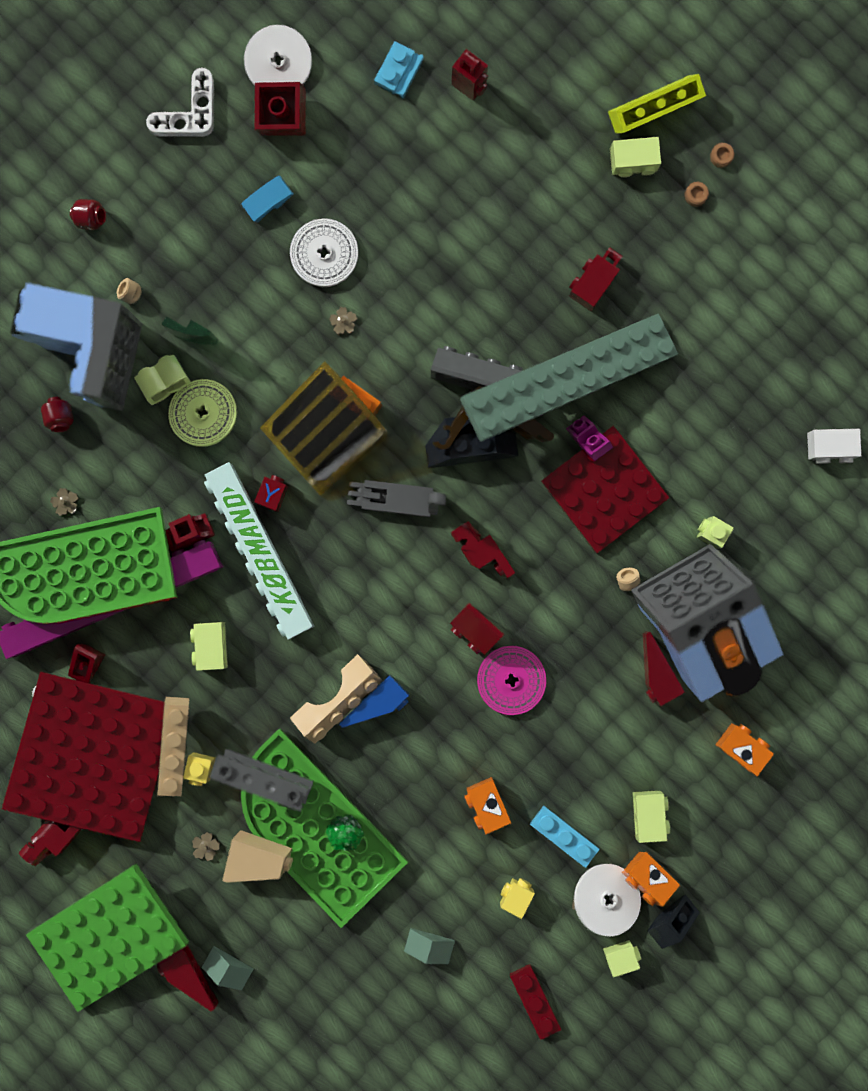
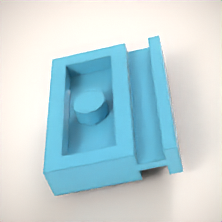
M394 41L374 80V84L404 98L424 60V56Z

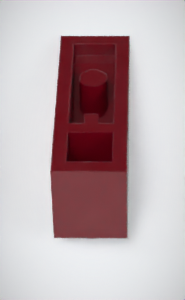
M644 632L645 684L648 688L646 694L652 704L656 702L657 705L662 706L685 692L651 632Z
M188 944L158 962L157 969L162 977L165 976L170 984L209 1011L215 1010L219 1002Z

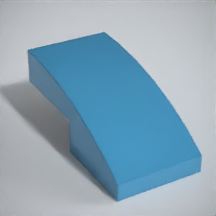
M277 176L255 191L241 204L252 220L259 222L273 208L278 209L293 195V192L283 178Z

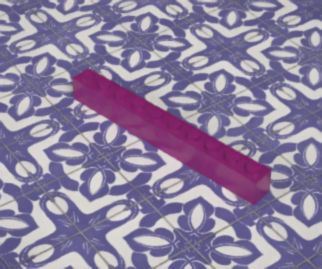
M201 540L192 544L193 549L186 552L184 549H180L171 553V564L176 588L223 568L213 542ZM124 610L59 624H39L27 620L18 624L11 622L1 627L0 646L6 659L15 658Z

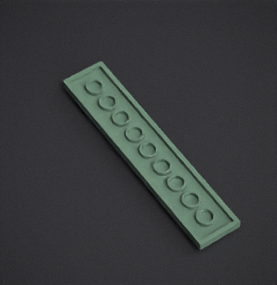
M658 313L462 396L460 400L481 442L678 355V352Z

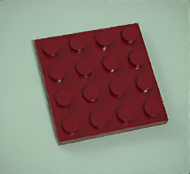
M614 425L602 434L610 441L613 446L612 449L595 461L582 449L540 481L595 553L601 551L669 499V496Z

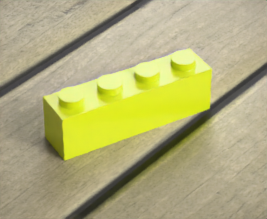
M689 75L608 111L615 133H625L705 97L706 94L700 75Z

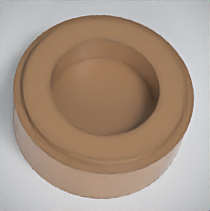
M727 143L717 144L710 154L711 162L719 168L727 167L734 158V150Z
M701 182L691 183L685 191V200L689 205L695 207L704 204L709 196L707 186Z

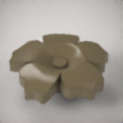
M340 307L336 311L337 315L331 314L329 320L331 325L335 326L334 332L337 334H344L345 330L349 334L354 332L355 324L353 322L357 320L356 314L351 311L347 313L346 307Z
M60 488L56 493L58 497H51L50 503H52L54 508H57L56 514H59V516L67 515L68 512L74 514L77 511L78 505L74 502L78 501L79 498L76 493H68L66 488Z
M206 832L201 835V838L195 837L192 840L193 848H197L193 852L195 858L202 859L205 856L207 861L213 860L216 855L214 850L220 849V843L217 839L212 840V833Z

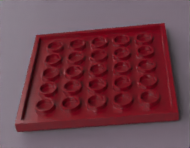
M40 672L2 810L140 842L159 776L165 702Z

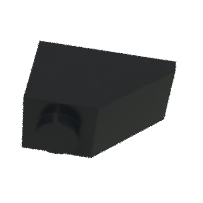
M685 894L659 914L647 931L661 949H664L682 941L700 912Z

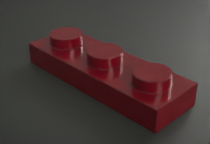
M528 964L510 973V978L540 1040L560 1031L561 1027L531 965Z

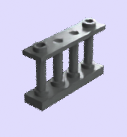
M230 749L225 750L224 756H217L210 775L211 779L301 811L303 803H306L314 780Z

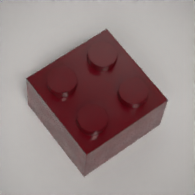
M300 82L255 83V130L261 136L305 135L306 89Z

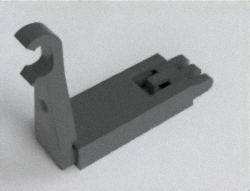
M365 480V483L349 482V487L358 488V491H348V496L357 497V500H347V505L361 506L362 510L430 517V515H437L438 505L445 506L446 494H440V492L433 491V488Z

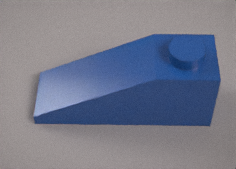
M389 675L339 725L346 727L390 713L395 709L400 711L409 702L406 699L409 693Z

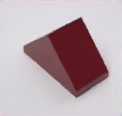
M87 644L76 645L68 676L78 681L91 683L106 654Z

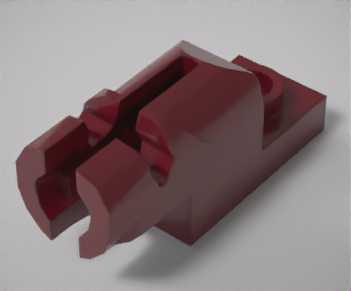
M469 521L451 532L456 542L467 540L466 544L462 546L461 551L473 567L480 569L492 560H495L496 564L493 566L500 577L505 575L508 578L515 574L491 535L481 540L480 536L482 535Z
M49 820L45 821L31 837L32 842L26 843L19 851V855L29 864L36 866L51 853L55 856L63 853L83 828L68 827L66 824Z

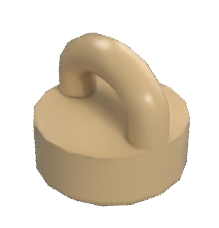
M129 278L122 280L117 289V298L129 304H134L141 296V286Z
M624 568L617 574L619 588L622 591H631V589L637 587L641 581L639 571L634 568Z

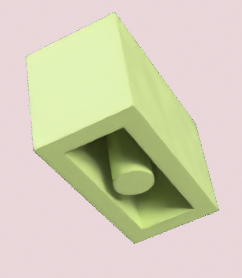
M659 137L616 140L612 142L610 153L613 175H619V177H628L633 173L651 175L658 171L661 165Z
M225 622L194 624V629L190 631L191 642H195V652H192V665L196 666V671L228 668Z
M661 791L633 792L636 840L639 843L667 841V834H670V823L665 817V811L669 810L668 798L664 797Z

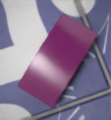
M585 416L577 419L566 428L571 437L594 461L613 448L610 441Z

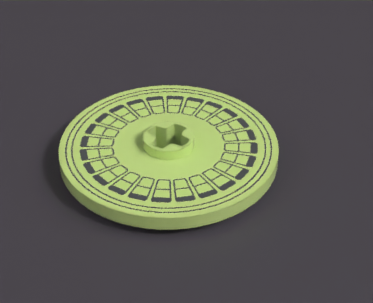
M207 379L195 380L177 391L173 396L169 406V422L174 433L182 441L198 447L211 446L222 441L233 429L237 418L236 403L232 394L222 384ZM203 408H205L208 414L203 415L201 418L198 411H203Z

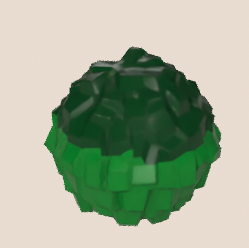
M344 815L336 816L327 826L326 835L334 850L349 851L357 848V845L360 844L364 836V832L354 816Z

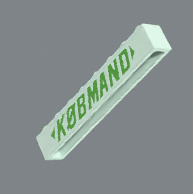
M228 462L205 474L207 481L204 484L210 494L214 493L217 499L214 502L220 514L224 513L227 522H225L227 530L231 535L235 534L238 540L235 545L241 555L245 554L248 560L245 563L251 576L255 574L258 580L256 587L261 596L265 595L269 602L266 604L272 617L276 615L279 624L276 626L281 636L291 639L314 627L233 464Z

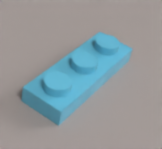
M544 805L530 822L532 827L585 868L600 850Z

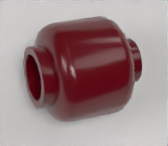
M79 199L70 209V218L79 229L97 230L105 223L106 211L99 201Z
M61 397L49 398L48 402L41 406L44 426L51 429L52 432L68 430L74 421L71 404L66 400H62Z

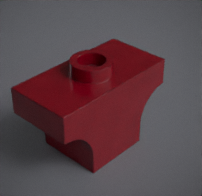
M206 513L197 516L188 514L168 523L170 528L166 530L168 545L172 553L215 536Z

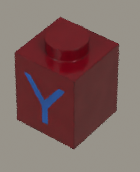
M274 475L271 478L264 476L254 502L279 512L288 486L283 484L285 480Z

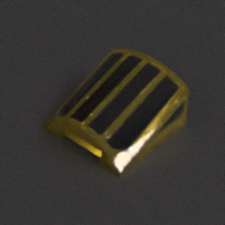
M325 361L260 427L320 496L388 437L384 426Z

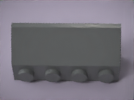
M444 346L443 349L438 348L431 367V378L469 389L479 385L484 388L521 372L523 368L516 365L502 366L500 361L494 359L484 361L478 359L479 356L466 352L463 355L456 353L457 350L452 347Z

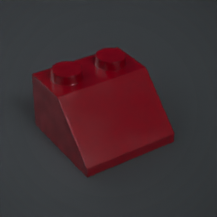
M470 603L450 622L453 626L451 631L460 639L463 636L468 639L470 643L467 646L477 655L480 651L485 655L504 636L498 628Z

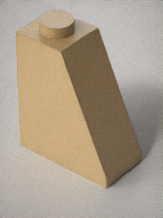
M241 830L232 839L222 881L240 882L280 879L284 872H288L293 862V858L290 857L292 848Z

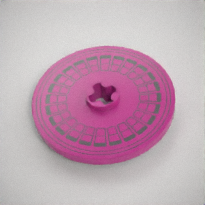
M504 646L494 650L483 660L478 671L477 685L482 699L490 708L501 714L518 715L531 710L541 700L546 688V673L541 661L531 651L518 646ZM509 674H512L513 677H518V681L515 682L513 687L509 683H505V680L509 678Z

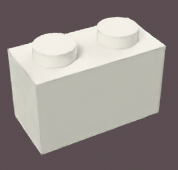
M828 429L808 432V460H816L817 464L831 463L830 459H839V463H852L853 459L861 457L860 429Z

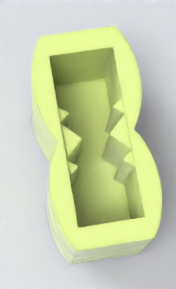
M175 355L161 357L155 366L141 369L138 375L134 377L151 405L164 400L171 393L179 391L191 382Z

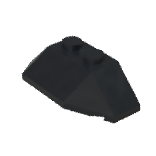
M455 417L445 418L425 445L428 469L519 456L516 435L513 431L508 429L480 442L470 419L466 421L449 448L444 450L435 448L432 442L439 441L440 444L444 445L447 441L449 433L443 429V426H451Z

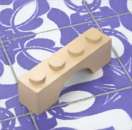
M356 655L341 670L342 685L338 694L331 701L322 705H313L306 702L290 717L303 736L314 744L323 739L334 725L340 723L343 717L351 709L357 707L360 701L368 693L374 691L382 681L372 667L359 655Z
M166 697L158 783V795L160 796L182 795L189 698Z

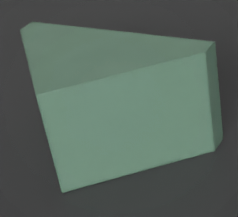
M410 928L404 952L425 964H449L455 940Z
M213 946L202 966L203 970L218 986L237 990L243 989L253 971L252 967Z

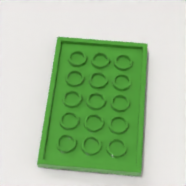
M134 864L26 934L77 1012L175 953L189 942L137 864Z

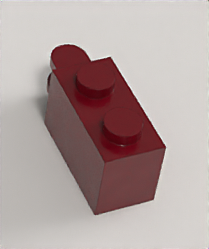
M465 49L452 66L451 85L473 101L477 95L481 96L488 86L486 84L489 77L487 75L488 65Z
M609 247L603 257L597 254L593 260L589 258L582 268L585 271L581 278L576 276L569 286L571 289L569 297L591 312L620 271L616 266L623 256ZM606 258H610L614 261V263L611 264L606 260Z

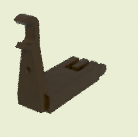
M480 385L472 389L471 393L483 387ZM464 406L461 407L451 426H443V429L449 433L445 444L442 445L439 441L432 442L435 448L444 450L451 446L469 419ZM535 419L511 428L526 440L537 439L540 442H548L554 439V434Z

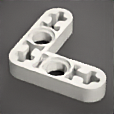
M198 68L192 74L191 112H155L148 116L146 124L153 135L207 136L213 131L214 80L209 70ZM202 76H205L207 79L204 81L205 90H202V86L199 81L201 80ZM200 97H206L209 99V103L205 107L197 106V100ZM200 114H204L206 122L203 129H200L199 125H197L201 124ZM168 119H169L170 129H168V127H167V125H166V124H168V121H167ZM184 119L186 126L180 130L174 128L176 120ZM157 120H160L162 124L156 129L152 124H156Z

